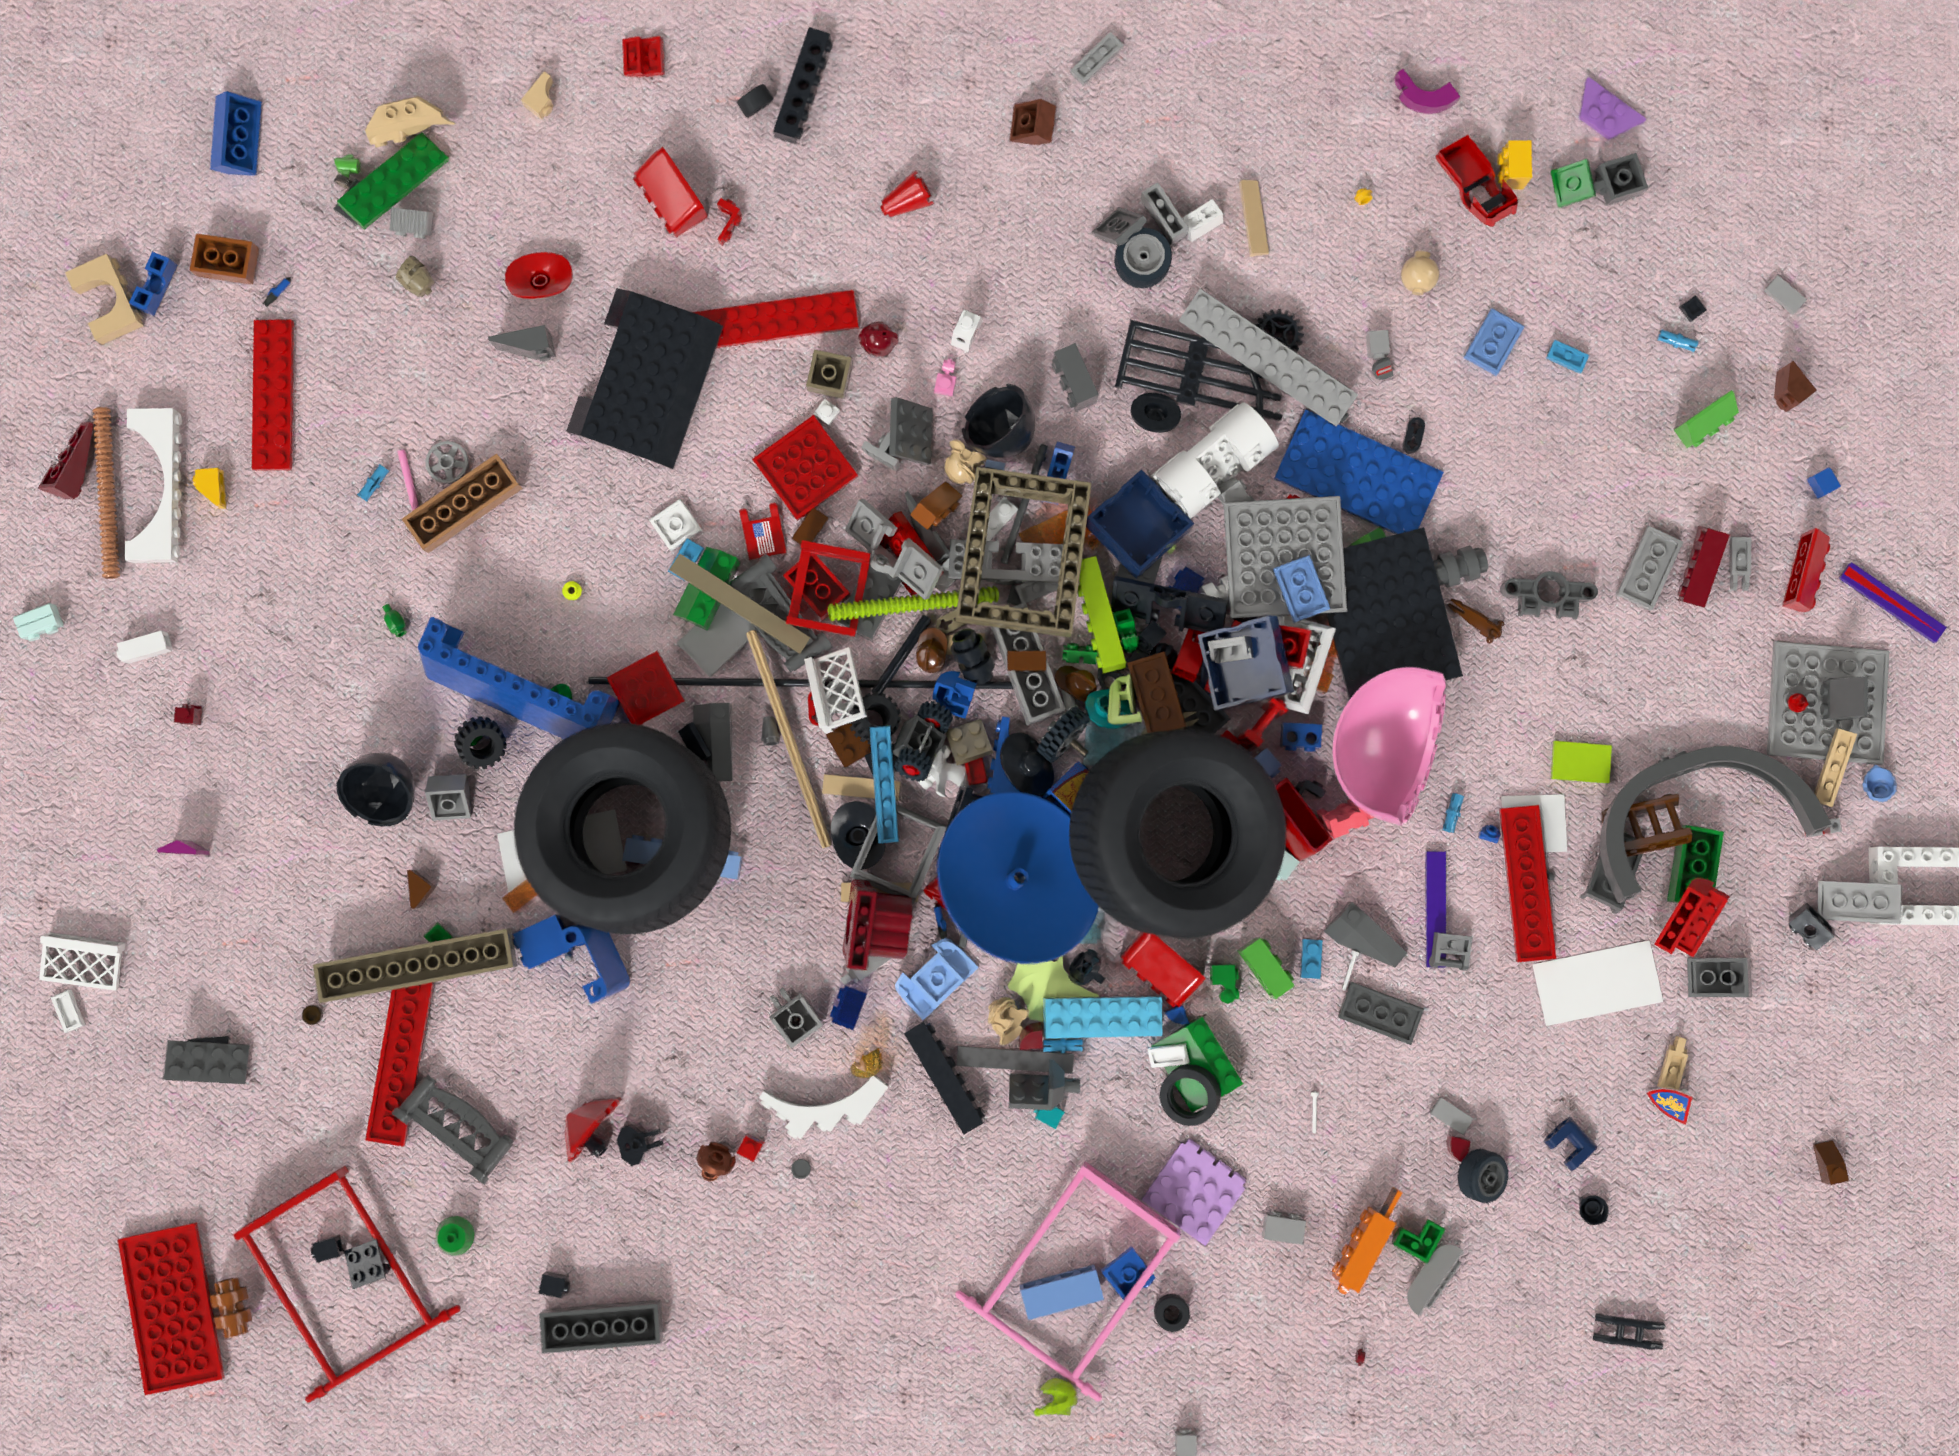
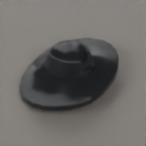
M1021 732L1013 733L1004 740L1000 750V761L1005 775L1019 792L1038 797L1045 795L1054 782L1052 763L1037 751L1039 743L1034 738Z
M858 801L845 803L839 807L833 815L831 823V837L837 856L845 865L852 869L876 816V810L873 807ZM878 833L874 838L861 870L876 865L884 854L886 843H878Z

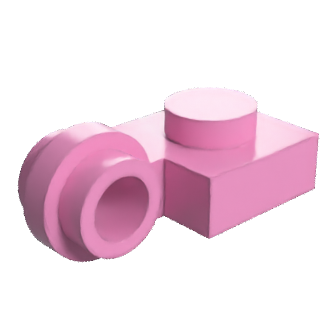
M950 358L948 360L944 359L942 371H946V373L937 374L934 393L953 397L956 377L949 374L950 372L954 373L956 362Z

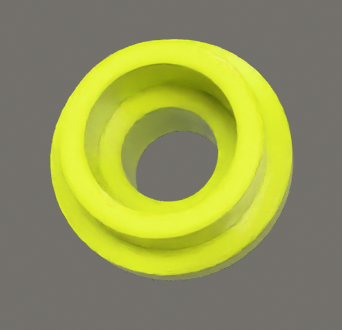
M570 581L563 586L562 593L566 599L573 601L581 596L582 588L577 582ZM571 587L575 588V592L573 594H569V589Z

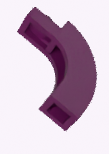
M1404 69L1397 72L1394 78L1395 86L1402 90L1399 100L1411 110L1419 113L1435 114L1443 112L1455 105L1460 98V95L1450 82L1438 90L1425 91L1414 84Z

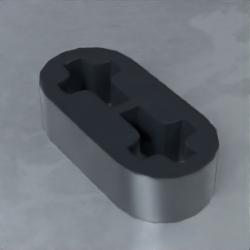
M1420 417L1412 418L1406 426L1402 447L1409 454L1418 451L1422 443L1425 422ZM1418 422V426L1421 428H1418L1415 434L1413 433L1414 427L1411 425ZM1414 437V444L1416 446L1410 449V445L1407 443Z

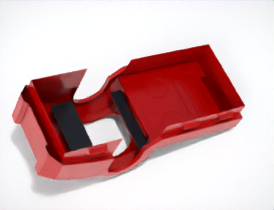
M1469 135L1439 151L1436 155L1437 162L1460 190V198L1466 209L1487 226L1493 227L1496 222L1508 215L1516 214L1519 199H1517L1515 193L1504 180L1502 182V190L1497 187L1491 163ZM1478 186H1483L1491 199L1482 204L1475 197H1473L1472 203L1469 197L1470 191Z

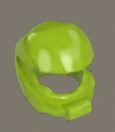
M1052 1378L1047 1380L1040 1388V1391H1043V1394L1053 1395V1402L1047 1403L1041 1409L1036 1408L1034 1415L1037 1417L1055 1414L1071 1416V1407L1077 1405L1078 1400L1075 1387L1064 1379Z

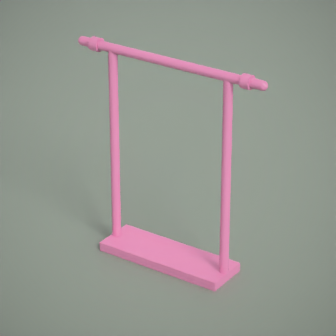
M1085 1161L985 1305L982 1307L976 1302L975 1298L971 1295L967 1296L960 1290L956 1291L955 1296L965 1303V1307L968 1309L972 1308L1080 1388V1392L1084 1395H1089L1094 1400L1100 1401L1102 1395L1094 1390L1090 1383H1085L1079 1377L1173 1243L1178 1241L1181 1230ZM1086 1177L1168 1238L1073 1373H1071L989 1311L1082 1179Z

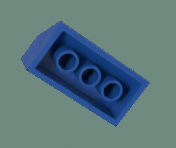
M228 91L216 96L210 170L229 175H256L261 101Z

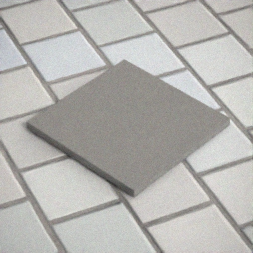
M1340 496L1223 503L1230 619L1290 615L1273 568L1310 555L1331 608L1322 613L1347 612Z
M1774 641L1767 755L1826 760L1835 730L1839 728L1857 734L1848 762L1883 765L1889 651ZM1868 677V716L1850 720H1822L1820 706L1822 704L1820 687L1823 681ZM1796 693L1803 694L1809 704L1804 711L1798 713L1791 711L1787 704L1788 698Z

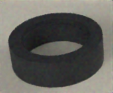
M1193 1064L1182 1065L1174 1069L1165 1078L1160 1088V1102L1163 1110L1173 1121L1185 1126H1197L1206 1122L1215 1113L1221 1100V1091L1216 1078L1207 1069ZM1183 1078H1191L1201 1083L1208 1096L1205 1109L1199 1112H1189L1182 1109L1176 1103L1173 1096L1175 1082Z

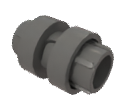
M1471 546L1458 549L1456 556L1451 552L1439 554L1437 560L1433 561L1439 586L1445 585L1447 588L1459 585L1460 578L1463 577L1467 582L1479 579L1481 573H1485L1488 570V560L1482 548L1473 549Z

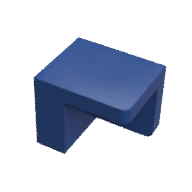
M1830 467L1807 479L1817 499L1841 487Z

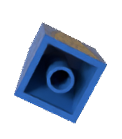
M1077 761L1042 798L1055 804L1071 816L1076 794L1089 772L1088 768Z

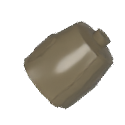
M409 256L403 262L395 277L406 290L417 297H423L425 294L428 296L432 292L431 288L434 285V280L428 269L415 256Z

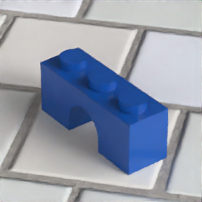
M152 252L145 266L148 272L146 283L141 288L136 286L129 304L140 311L155 316L177 268V264L165 256Z

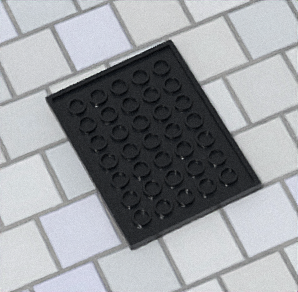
M1425 528L1343 548L1347 612L1326 613L1329 626L1336 628L1333 642L1348 699L1350 700L1372 678L1397 668H1420L1442 673L1445 681L1462 677L1463 674Z

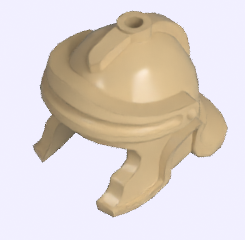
M954 439L949 443L952 451L951 456L947 457L945 461L946 475L952 482L959 484L967 482L971 484L975 481L976 471L974 468L984 465L983 461H986L987 458L979 452H971L965 449V445L960 440Z
M1002 997L999 1000L993 1001L988 1007V1023L992 1025L996 1034L1000 1036V1045H1006L1020 1035L1023 1030L1021 1023L1028 1017L1029 1009H1018L1015 1001L1009 997Z

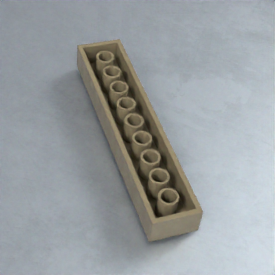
M511 928L313 964L319 1003L518 967Z

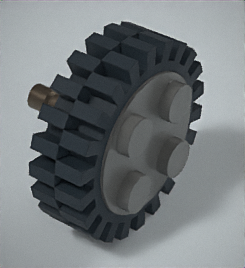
M1077 706L1064 711L1056 722L1053 721L1048 726L1047 730L1049 732L1042 737L1037 751L1050 763L1061 757L1070 746L1077 752H1080L1083 757H1086L1089 751L1076 739H1078L1079 735L1084 731L1083 729L1086 728L1087 723H1089V716Z

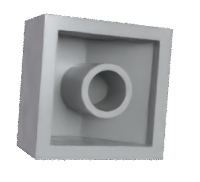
M467 774L428 777L425 795L432 821L471 818V796Z

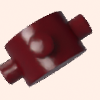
M1359 1349L1355 1354V1362L1358 1363V1366H1362L1365 1361V1352H1363V1349Z

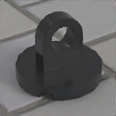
M1087 949L1085 953L1083 951L1079 953L1069 967L1071 972L1070 975L1068 974V978L1070 981L1078 986L1085 985L1092 979L1102 984L1106 978L1098 973L1102 963L1099 953L1092 949Z

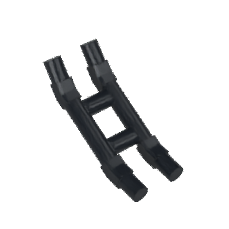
M1596 1313L1595 1321L1617 1325L1616 1337L1594 1333L1593 1341L1649 1350L1663 1349L1662 1342L1643 1340L1644 1328L1664 1330V1322L1637 1320ZM1625 1326L1636 1327L1635 1339L1624 1338Z

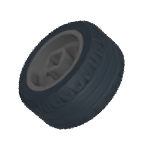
M1476 1149L1469 1152L1462 1160L1458 1170V1184L1461 1192L1466 1197L1481 1203H1490L1497 1200L1504 1192L1508 1183L1507 1163L1499 1154L1485 1149Z

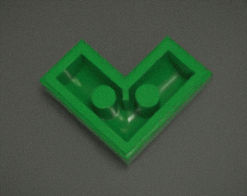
M1427 1219L1419 1236L1403 1227H1399L1392 1239V1244L1428 1264L1446 1229Z

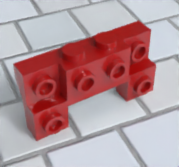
M902 511L894 513L888 520L897 527L894 536L890 537L884 533L880 545L885 549L890 547L897 558H899L904 540L910 538L934 559ZM904 581L902 582L911 596L918 595Z

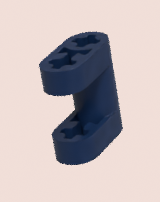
M1571 1117L1563 1120L1543 1141L1550 1149H1553L1565 1138L1569 1140L1576 1148L1564 1161L1565 1166L1570 1171L1579 1167L1598 1147Z

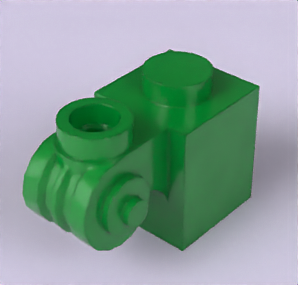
M1130 608L1112 613L1122 647L1128 653L1134 652L1136 647H1138L1139 638L1136 634Z
M1234 964L1210 965V984L1222 985L1224 987V990L1219 993L1221 1002L1230 1004L1235 999H1239V988H1235L1236 980H1239L1238 968H1235Z

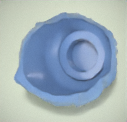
M1874 765L1864 776L1862 786L1869 799L1882 803L1887 802L1897 791L1896 778L1886 768Z

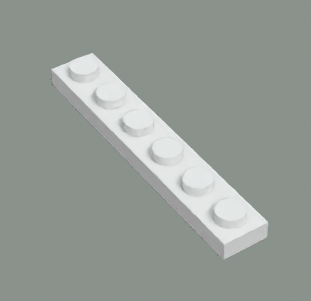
M1005 497L990 512L986 541H991L1018 511V508ZM949 559L942 565L944 573L939 577L934 587L939 592H945L956 580L948 578Z

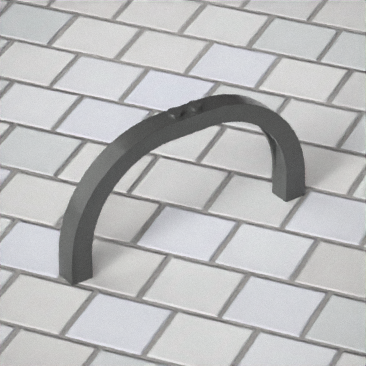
M1714 746L1688 753L1683 751L1671 759L1669 757L1662 758L1657 764L1644 769L1634 776L1615 796L1605 814L1600 835V853L1606 878L1617 902L1620 903L1636 897L1642 890L1629 865L1624 846V826L1632 803L1638 795L1651 786L1693 771L1712 767L1744 771L1768 783L1791 806L1807 837L1825 831L1832 824L1810 787L1795 772L1781 762L1746 748Z

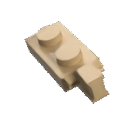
M1675 1036L1673 1045H1669L1659 1077L1658 1087L1679 1090L1688 1058L1687 1049H1684L1687 1039Z

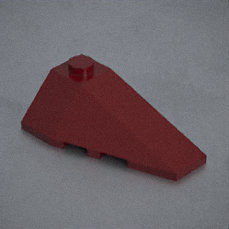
M83 422L80 424L68 441L69 448L60 452L58 455L59 462L54 468L50 466L38 489L66 500L75 499L80 495L81 486L84 482L93 423Z

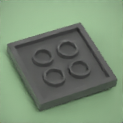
M898 397L891 398L889 455L923 465L931 464L933 408Z

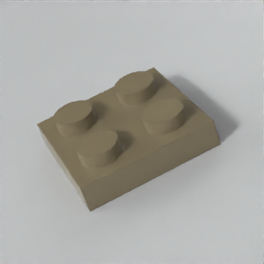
M981 718L948 729L945 732L957 766L993 754Z

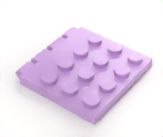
M1189 1138L1185 1144L1182 1142L1179 1144L1141 1200L1206 1246L1245 1190L1243 1184L1246 1182V1178L1236 1171L1231 1177L1228 1176L1232 1168L1221 1160H1218L1214 1166L1213 1162L1216 1157L1204 1148L1198 1154L1197 1151L1200 1145Z

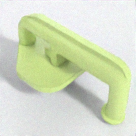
M1131 674L1118 677L1110 686L1108 722L1114 725L1142 723L1139 711L1136 714L1120 715L1121 700H1128L1131 713H1135L1136 699ZM1126 684L1127 688H1125V691H1121V685Z

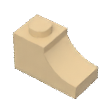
M545 71L521 99L524 107L541 120L545 116L547 117L553 109V104L549 99V91L554 82Z

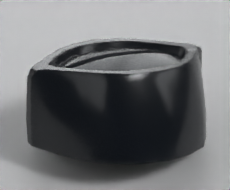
M1596 1195L1578 1198L1579 1213L1586 1223L1599 1225L1607 1221L1609 1207L1603 1198Z

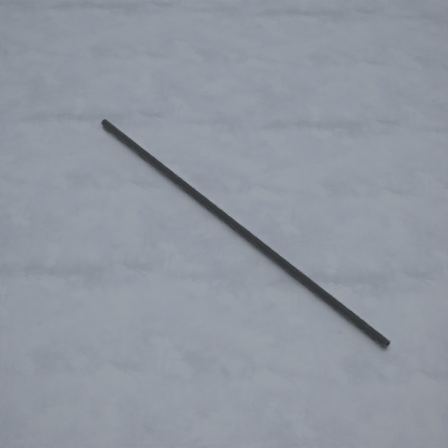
M589 677L588 679L589 684L610 685L606 677ZM673 678L677 685L764 686L762 679ZM773 679L776 687H810L809 679ZM826 680L824 683L825 687L833 680ZM858 680L860 688H873L878 681ZM891 680L887 688H935L936 681ZM988 681L984 684L976 685L975 689H1013L1011 682Z

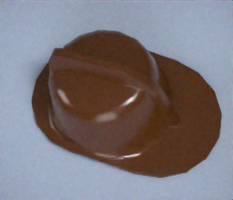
M928 628L920 634L918 639L916 662L925 672L936 673L944 667L948 644L947 638L941 630Z
M1062 666L1055 673L1057 685L1079 701L1086 702L1087 697L1092 692L1097 691L1094 675L1087 670H1079L1073 666Z

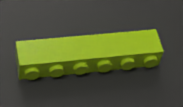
M1097 557L1082 559L1077 594L1078 597H1082L1084 602L1081 604L1083 615L1087 614L1089 620L1086 621L1088 633L1092 632L1094 638L1091 639L1093 651L1097 650L1098 657H1096L1098 669L1102 668L1104 674L1126 668L1125 657Z

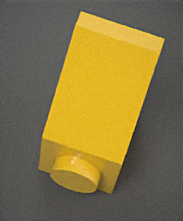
M219 468L196 469L193 476V484L196 489L217 507L226 509L224 471Z

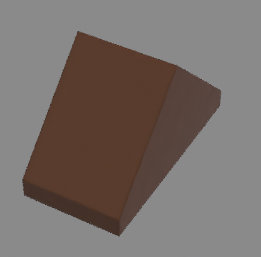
M407 870L411 909H418L434 891L436 886L416 870Z

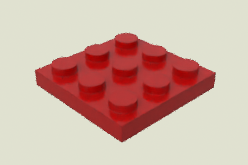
M658 650L606 677L631 724L641 725L685 701Z

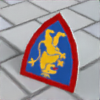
M1657 1088L1646 1092L1652 1103L1661 1112L1684 1125L1687 1124L1693 1096L1686 1089L1679 1091L1670 1088Z

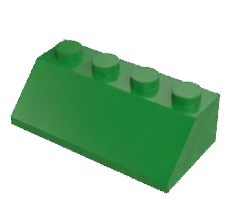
M710 547L705 548L698 563L700 567L728 585L733 580L741 564L737 557ZM688 583L673 615L708 631L721 603Z

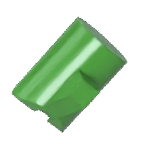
M348 154L342 158H335L334 163L337 172L343 177L349 178L350 174L360 173V160L355 159L353 154Z

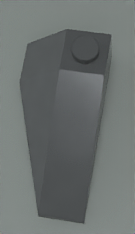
M907 491L905 497L909 513L911 514L917 503ZM910 515L914 530L937 563L940 564L949 558V550L937 532H933L932 527L928 530L925 529Z
M730 703L693 705V723L711 753V756L706 759L709 769L718 781H733L732 705Z
M1348 902L1324 930L1338 944L1392 967H1396L1407 954L1398 943L1353 902Z

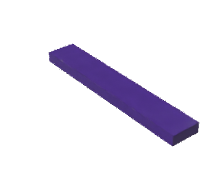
M1425 852L1426 967H1430L1429 959L1432 956L1434 932L1446 933V852ZM1441 953L1440 958L1446 959V953Z

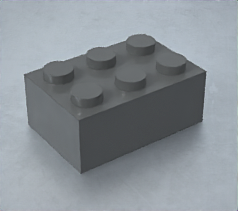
M1076 343L1055 351L1051 365L1054 373H1058L1060 376L1059 383L1062 390L1067 391V401L1070 408L1074 407L1077 412L1096 404L1099 394Z

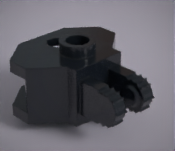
M633 1124L621 1128L617 1138L621 1158L631 1166L640 1164L647 1151L664 1145L663 1140L650 1144L648 1140L649 1136L661 1133L660 1128L648 1132L646 1130L641 1131ZM626 1143L630 1145V1149L626 1147Z

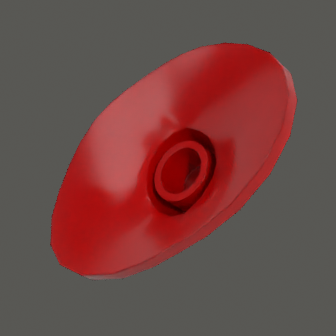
M538 252L521 256L515 259L505 272V284L508 291L516 297L526 299L557 295L565 291L573 279L572 267L569 261L562 255L551 252Z

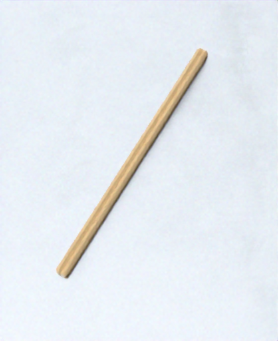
M751 630L746 633L820 844L822 848H827L832 845L759 637L756 630Z

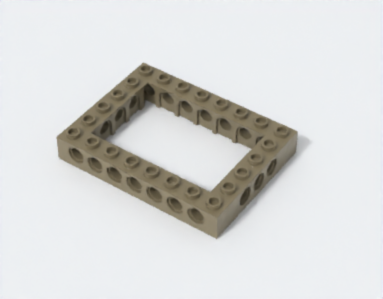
M982 467L976 468L955 622L1071 637L1091 491L1090 482ZM992 494L1068 504L1054 615L1048 610L1041 612L1028 610L1026 607L1019 609L1009 607V605H990V602H982L977 605Z

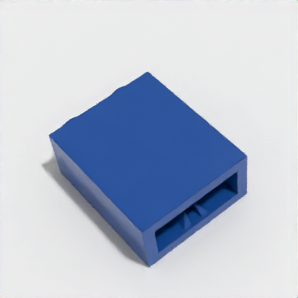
M553 915L513 934L514 946L517 950H520L522 954L520 957L521 962L528 970L574 950V947L566 950L558 932L565 929L559 915ZM566 935V940H567L569 943H571V942L569 941L568 936Z

